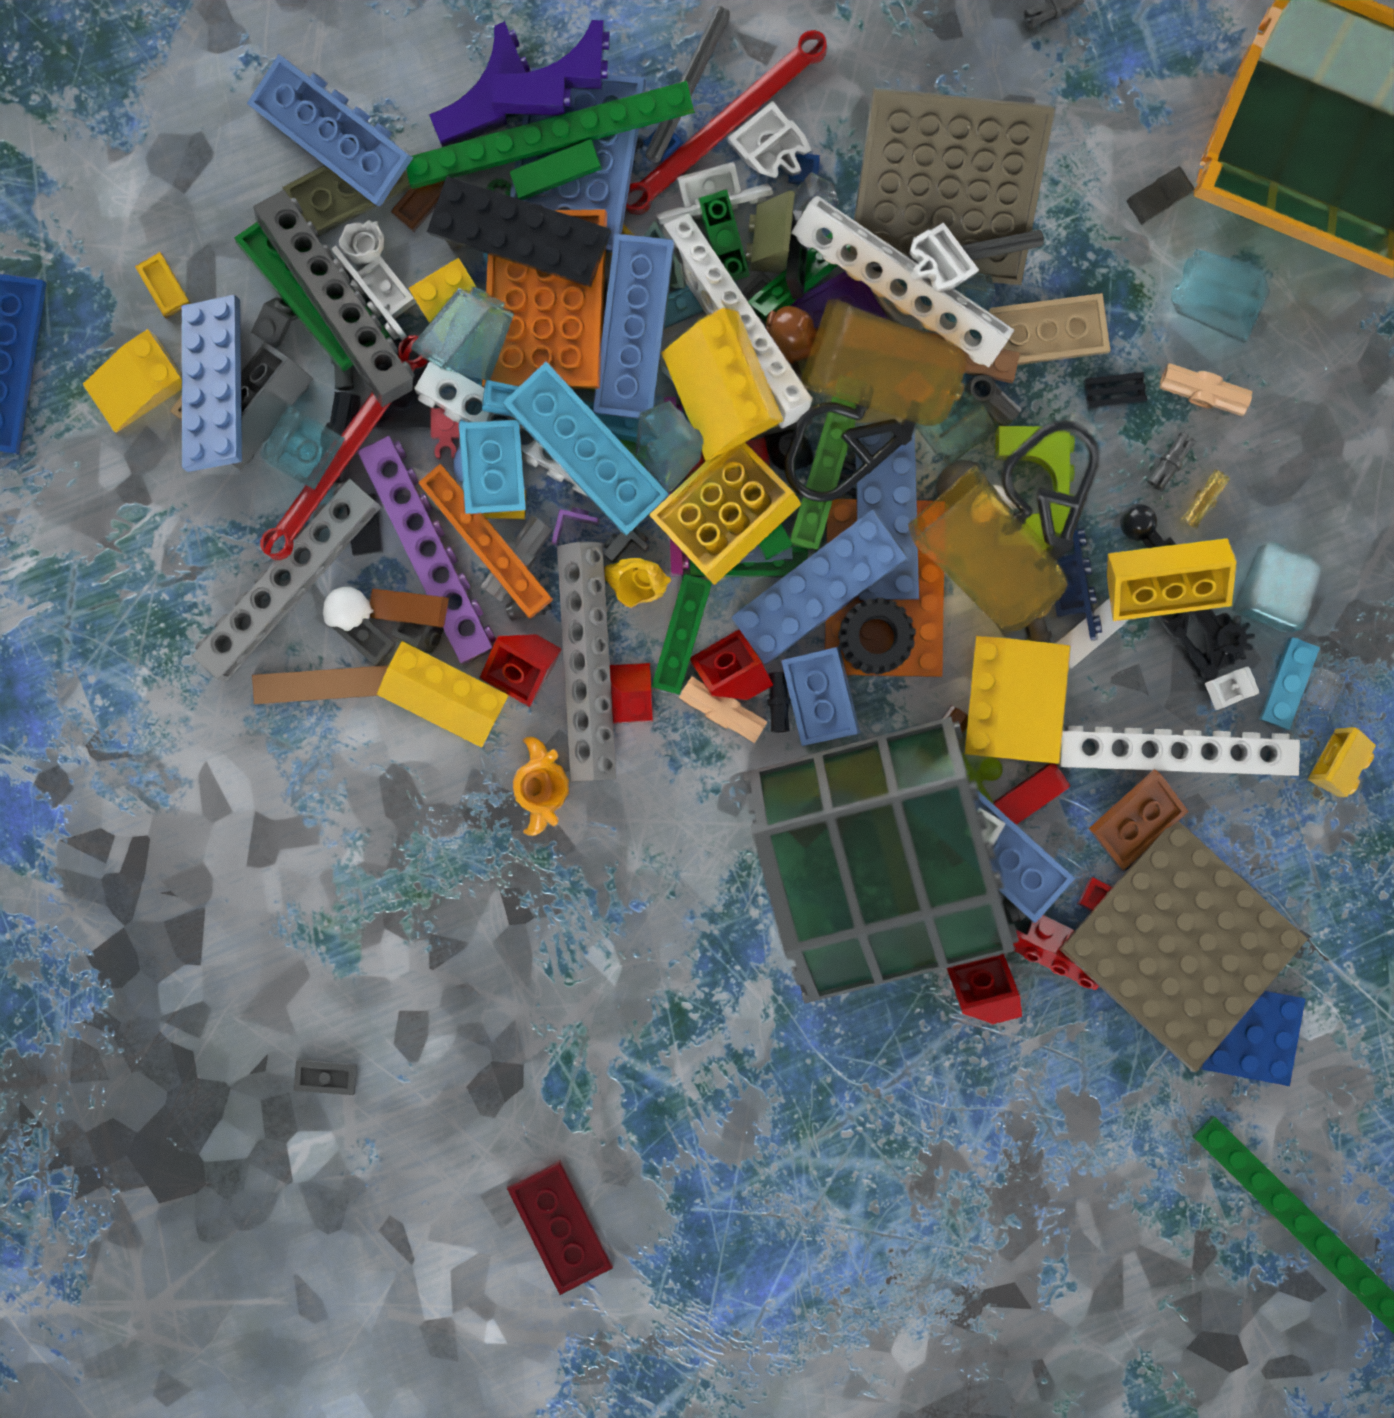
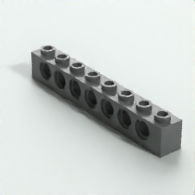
M282 190L254 205L257 223L380 405L384 407L412 391L414 373L406 361L402 363L396 355L398 350L392 339H386L383 336L379 320L374 314L369 315L364 308L366 303L360 292H354L351 289L347 273L342 267L338 269L334 264V256L327 244L322 245L317 239L319 235L311 221L306 222L302 217L303 211L295 198L290 199L285 190ZM291 224L294 226L291 229L282 228L284 225ZM303 247L310 249L308 252L305 253L297 251L298 249ZM316 271L326 272L322 276H316L313 273ZM332 294L342 295V297L337 300L329 298V296ZM349 317L358 319L355 323H347L345 320ZM364 341H372L375 343L371 347H364L361 345V343ZM387 364L391 368L381 371L377 369V366Z

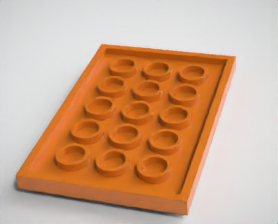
M605 209L554 210L607 227L608 213ZM606 248L591 288L488 254L482 368L483 388L486 380L520 386L547 362L571 389H600Z
M835 499L832 501L826 525V544L857 522L856 499ZM917 500L919 599L892 600L897 602V606L903 607L906 610L907 616H911L913 620L912 627L915 628L916 635L914 636L915 644L910 652V656L896 669L875 675L874 673H863L862 670L853 668L852 664L845 660L843 657L844 653L841 650L848 676L942 677L945 501ZM859 596L825 621L824 650L839 646L838 632L840 631L841 622L855 605L864 602L859 601ZM872 619L862 625L859 639L862 646L868 652L881 654L888 651L892 646L894 634L886 622L880 619Z

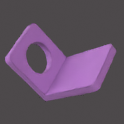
M572 507L571 511L560 509L552 538L553 545L558 546L565 518L599 526V518L588 516L589 511L581 508Z

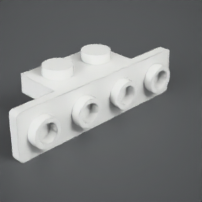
M732 162L677 177L684 206L657 213L656 216L660 225L667 224L686 214H690L694 219H702L698 197L727 189L732 209L735 210L739 207L738 204L749 201L750 204L764 202L767 200L766 196L773 195V191L769 184L741 190L736 167Z
M334 246L331 249L336 256V259L333 260L334 264L338 269L342 267L346 273L350 274L353 278L350 284L355 291H359L361 295L365 294L369 298L370 302L367 303V306L377 318L382 315L388 322L384 327L394 340L399 337L402 341L407 338L394 319L416 303L413 296L381 256L356 272L340 250Z

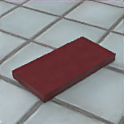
M561 1160L507 1186V1190L559 1295L613 1269L612 1262Z

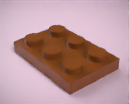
M1154 769L1098 819L1089 830L1114 863L1124 871L1146 851L1165 829L1176 824L1189 811L1162 774Z

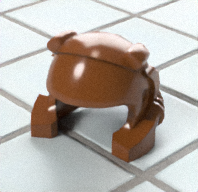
M786 306L776 312H769L766 330L789 364L813 356L819 351L820 345H825L826 333L824 327L814 328L812 317L808 312L794 306Z

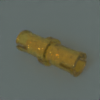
M1214 469L1203 488L1197 490L1194 494L1195 500L1181 519L1184 522L1188 521V525L1197 529L1209 509L1216 506L1217 497L1231 480L1229 476L1225 475L1224 477L1225 473Z

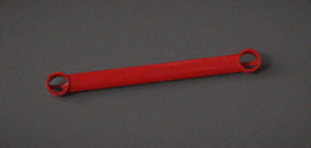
M809 30L803 33L799 38L798 45L644 179L640 182L631 183L628 196L630 193L638 190L643 191V194L632 205L627 203L626 210L633 215H643L651 208L652 200L677 180V177L685 173L809 64L822 61L827 53V41L824 34L816 30ZM818 40L815 47L808 53L802 50V45L806 41Z
M408 336L398 346V358L402 363L406 361L413 372L416 368L424 366L430 358V348L419 336ZM417 344H422V354L417 359L409 360L412 349ZM370 394L277 526L267 530L262 535L260 547L267 556L274 560H283L292 553L293 540L391 403L382 407L374 394ZM284 535L285 545L283 549L277 553H271L274 542Z

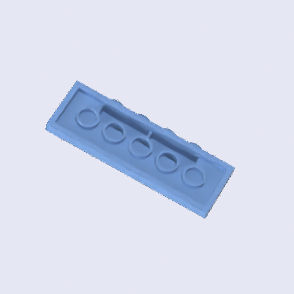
M278 54L247 104L372 203L380 207L413 157L390 139L391 131L380 123H377L376 126L369 123L368 120L371 116L358 106L351 109L346 105L349 101L346 96L336 89L332 93L325 88L328 83L314 72L311 76L305 74L285 57Z

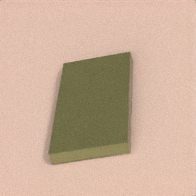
M325 165L282 187L290 199L295 198L303 211L302 217L306 222L311 221L319 236L377 206ZM406 171L398 179L384 202L411 188Z

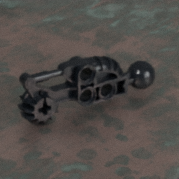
M1133 504L1122 513L1120 528L1129 539L1142 541L1147 548L1177 545L1171 537L1162 539L1156 531L1157 516L1149 506ZM1212 609L1175 613L1171 619L1165 615L1154 616L1172 638L1179 639L1189 652L1191 659L1201 670V676L1206 680L1215 679L1219 674L1218 670L1223 665H1234L1236 657L1240 660L1246 659L1244 650L1250 651L1254 648L1252 644L1247 643V639L1255 638V634H1246L1245 632L1251 625L1249 622L1240 625L1241 616L1239 615L1234 616L1231 620L1227 613L1215 615ZM1189 616L1204 633L1207 659L1186 635ZM1225 634L1233 635V638L1230 640L1232 644L1222 645L1227 639Z

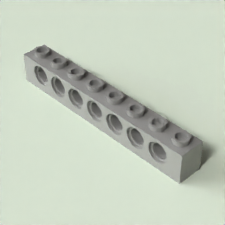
M349 479L347 482H342L336 487L333 492L334 497L327 505L322 504L315 511L314 519L310 524L303 526L293 542L292 553L283 560H274L275 563L268 571H262L256 577L253 588L237 598L235 601L236 607L216 622V629L212 634L203 637L197 643L196 651L192 657L217 680L227 682L350 544L351 540L382 508L378 502L354 481ZM349 506V516L346 519L340 520V509ZM325 528H329L330 537L326 541L320 542V532ZM309 550L311 554L309 561L301 564V553ZM290 572V582L285 586H281L280 578L282 574ZM266 594H270L271 603L268 607L262 608L261 598ZM250 616L251 625L247 630H243L241 621L244 617ZM226 638H230L232 642L231 648L224 653L221 647L222 642Z
M575 542L557 546L570 782L616 779L603 543Z

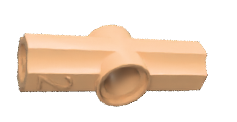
M1171 363L1167 364L1159 386L1160 389L1189 398L1188 401L1194 405L1203 408L1216 407L1239 416L1245 415L1253 392L1224 382L1223 378L1217 374L1207 371L1195 372Z
M692 676L679 696V699L703 712L704 716L725 729L730 728L753 743L756 742L767 724L764 718L742 707V704L734 698L712 696L705 684Z

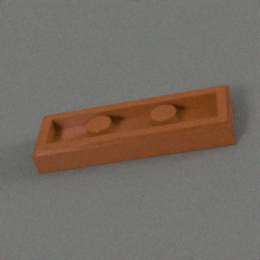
M372 588L370 605L374 612L370 614L369 618L444 628L449 598Z

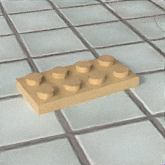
M1103 293L986 308L987 312L1014 329V332L1002 349L1020 352L1018 365L1108 354L1111 351Z

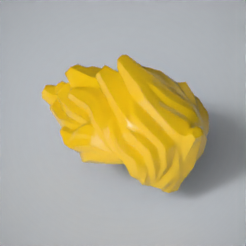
M642 558L620 559L617 563L604 566L605 581L615 591L618 601L630 608L640 603L658 600V598L663 596L667 585L671 582V578L666 576L658 564Z

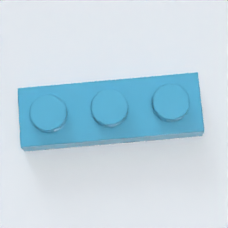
M1294 637L1288 639L1259 720L1284 730H1290L1320 647Z

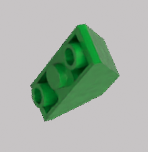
M725 189L698 197L702 223L708 243L734 281L749 277L750 273L728 190Z

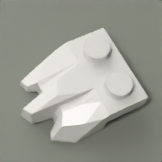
M773 101L728 137V143L749 167L773 178L778 176L779 166L791 176L799 174L802 170L795 155L798 153L806 155L812 151L804 133L793 120L789 121Z
M944 222L931 231L928 229L913 240L910 253L919 264L914 268L910 276L913 280L930 278L932 282L931 287L935 291L952 290L979 271Z

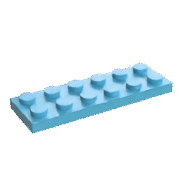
M547 362L502 402V405L625 536L669 495Z

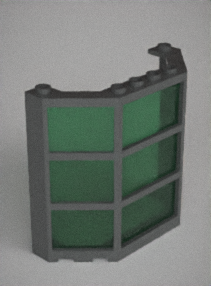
M948 717L743 773L744 782L748 790V794H746L748 811L750 815L755 813L756 817L753 820V825H751L756 851L783 951L787 960H794L796 966L791 967L797 986L800 985L805 1004L1015 951L1013 943L1019 942L1014 924L1008 925L998 890L1004 889L1000 872H993L990 860L996 859L992 842H985L982 830L988 828L983 811H976L974 800L980 798L975 781H968L958 743L959 739H963L959 721L953 722L952 718Z

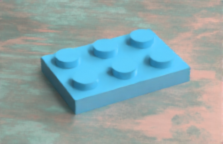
M517 420L459 423L465 514L525 511L519 422Z

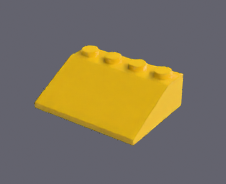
M725 307L698 321L661 352L706 461L784 421L739 312Z
M743 442L706 461L653 510L649 516L715 585L801 505V502L786 483Z
M976 636L965 745L966 755L1060 764L1070 645Z

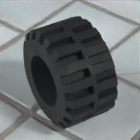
M870 598L855 605L842 620L840 631L838 632L839 646L844 653L843 657L845 660L849 661L856 670L860 669L863 673L883 674L896 669L910 656V652L914 648L916 632L915 628L912 627L913 620L911 616L908 617L905 613L906 610L896 605L897 602L892 600L886 601L884 598L873 600ZM872 619H880L886 622L894 634L892 646L888 651L881 654L868 652L862 646L859 639L862 625Z

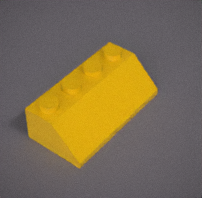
M1228 538L1108 553L1107 582L1113 621L1232 606L1237 561Z
M401 641L376 694L481 748L509 695Z

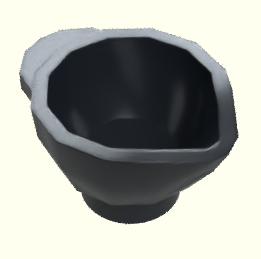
M791 429L764 436L771 462L780 470H784L785 457L795 430ZM803 436L795 460V470L809 466L813 462L814 456L805 436Z

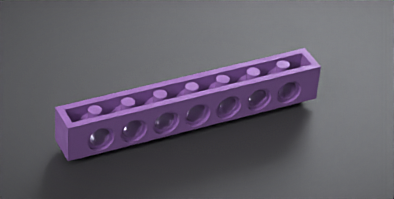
M387 436L358 450L357 452L426 594L450 598L452 595H460L462 597L460 608L450 610L447 607L443 628L459 662L465 665L491 652L492 643L496 641L495 635L489 625L484 627L479 617L484 613L477 599L471 601L467 593L471 586L463 572L458 574L454 563L458 562L457 557L451 546L445 547L441 537L445 536V533L438 519L432 521L428 511L432 510V506L426 494L419 495L415 487L419 480L412 467L407 469L403 458L407 457L400 441L394 443L393 439ZM396 464L398 466L397 474L391 478L385 477L384 469L386 466ZM404 489L409 490L411 493L410 500L405 504L397 503L398 493ZM415 516H421L424 520L423 526L419 530H411L409 527L410 520ZM429 542L435 543L437 547L435 554L431 557L423 556V546ZM442 568L448 569L449 579L445 583H437L435 581L436 572ZM466 621H472L475 624L474 633L468 637L463 636L460 632L461 625Z

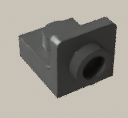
M396 622L391 635L432 654L441 640L444 629L442 627Z

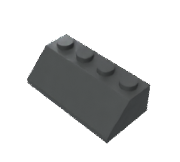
M266 342L263 343L241 371L242 462L232 464L240 471L252 461L257 449L271 437L273 429L281 419L289 414L291 406L299 396L307 391L310 382L313 380V377L290 358Z

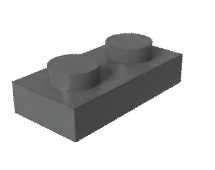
M363 618L359 626L353 627L350 631H344V629L337 626L332 627L375 666H378L396 645L371 621Z
M298 1059L296 1060L294 1091L354 1095L357 1064Z

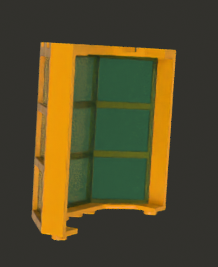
M1274 0L1271 7H1268L1258 27V30L1263 32H1257L1252 44H1249L1204 150L1200 160V165L1204 167L1198 171L1196 179L1198 185L1194 190L1193 196L1393 278L1394 9L1373 0Z

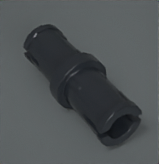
M784 672L768 673L773 683V686L769 688L770 699L767 700V706L770 707L771 732H789L788 706L791 705V699L788 698Z

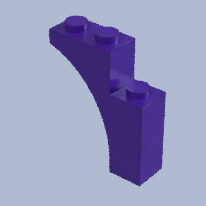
M591 20L587 31L578 44L568 54L549 66L518 74L493 73L492 106L494 113L559 116L565 114L566 106H571V88L602 89V79H608V60H603L604 50H609L610 31H605L604 20Z
M505 21L494 25V43L491 57L477 83L456 102L429 114L442 147L471 140L508 125L505 116L508 113H494L492 106L493 73L518 74L530 72L531 70L525 56L519 57L516 48L520 47L514 29L508 31Z

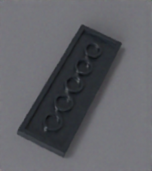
M448 176L426 231L431 236L590 288L611 234V230L607 227Z

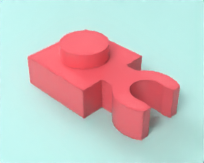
M431 408V438L439 439V443L434 450L435 456L438 460H441L442 450L450 448L451 458L454 459L457 448L453 444V439H460L459 423L446 417L443 414L445 412L443 408Z

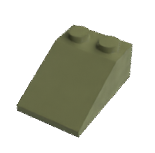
M787 191L758 204L756 215L750 214L748 232L754 233L753 243H747L746 261H751L750 271L781 274L786 270L795 191Z

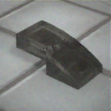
M1178 166L1159 177L1151 185L1130 196L1126 202L1140 224L1143 225L1194 192L1195 188L1182 168Z

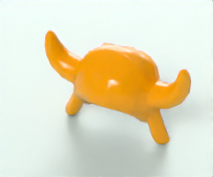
M530 736L522 740L529 750L530 761L516 771L512 783L516 802L523 809L530 812L529 825L523 830V833L528 836H536L545 830L548 823L552 826L558 824L559 819L554 812L564 805L569 795V779L562 766L554 762L558 758L557 751L553 749L548 752L541 740Z

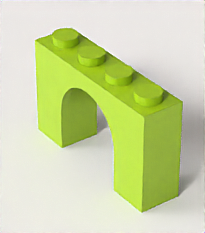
M999 426L995 430V460H1007L1021 444L1043 426ZM1056 432L1043 439L1021 460L1034 462L1045 469L1051 479L1053 491L1074 496V494H1070V482L1074 481L1075 475L1074 465L1070 464V453L1074 452L1075 438L1074 435H1070V432ZM1050 502L1055 532L1061 534L1070 508ZM1039 513L1032 514L1025 520V524L1019 526L1014 533L1004 535L1001 528L1003 523L1015 514H998L994 518V547L1048 548L1050 546L1044 542Z

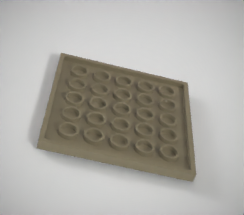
M873 88L854 221L905 256H911L910 250L914 238L928 229L931 231L943 222L960 245L1031 232L1055 113L1054 106ZM850 245L849 253L857 256L856 248ZM1028 249L972 260L979 271L968 280L1022 285Z
M1178 821L1176 824L1165 829L1146 851L1137 858L1059 949L1192 1072H1197L1308 938Z

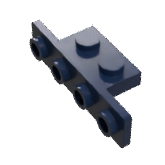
M1077 524L1072 537L1075 554L1061 556L1054 563L1048 564L1057 617L1086 613L1090 640L1095 641L1098 640L1097 634L1102 633L1100 616H1094L1092 604H1097L1095 587H1089L1087 575H1092L1091 562L1089 557L1084 558L1082 546L1087 545L1085 529H1079Z

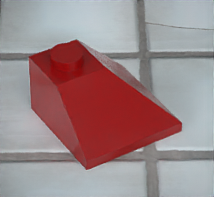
M740 629L690 658L692 665L712 696L749 700L773 686L761 660Z
M537 634L498 636L479 678L530 707L554 668L562 649Z
M650 663L610 665L613 724L653 722Z
M1004 954L946 968L962 1014L991 1024L1022 1017L1020 994Z

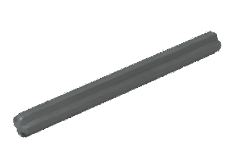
M722 6L715 8L680 82H688L691 96L730 18V11ZM681 117L660 122L646 150V158L654 163L660 162Z
M1036 230L961 246L971 260H977L1041 247L1044 245L1042 231ZM907 256L908 258L919 264V262H917L912 256ZM871 263L875 271L882 272V267L879 263Z

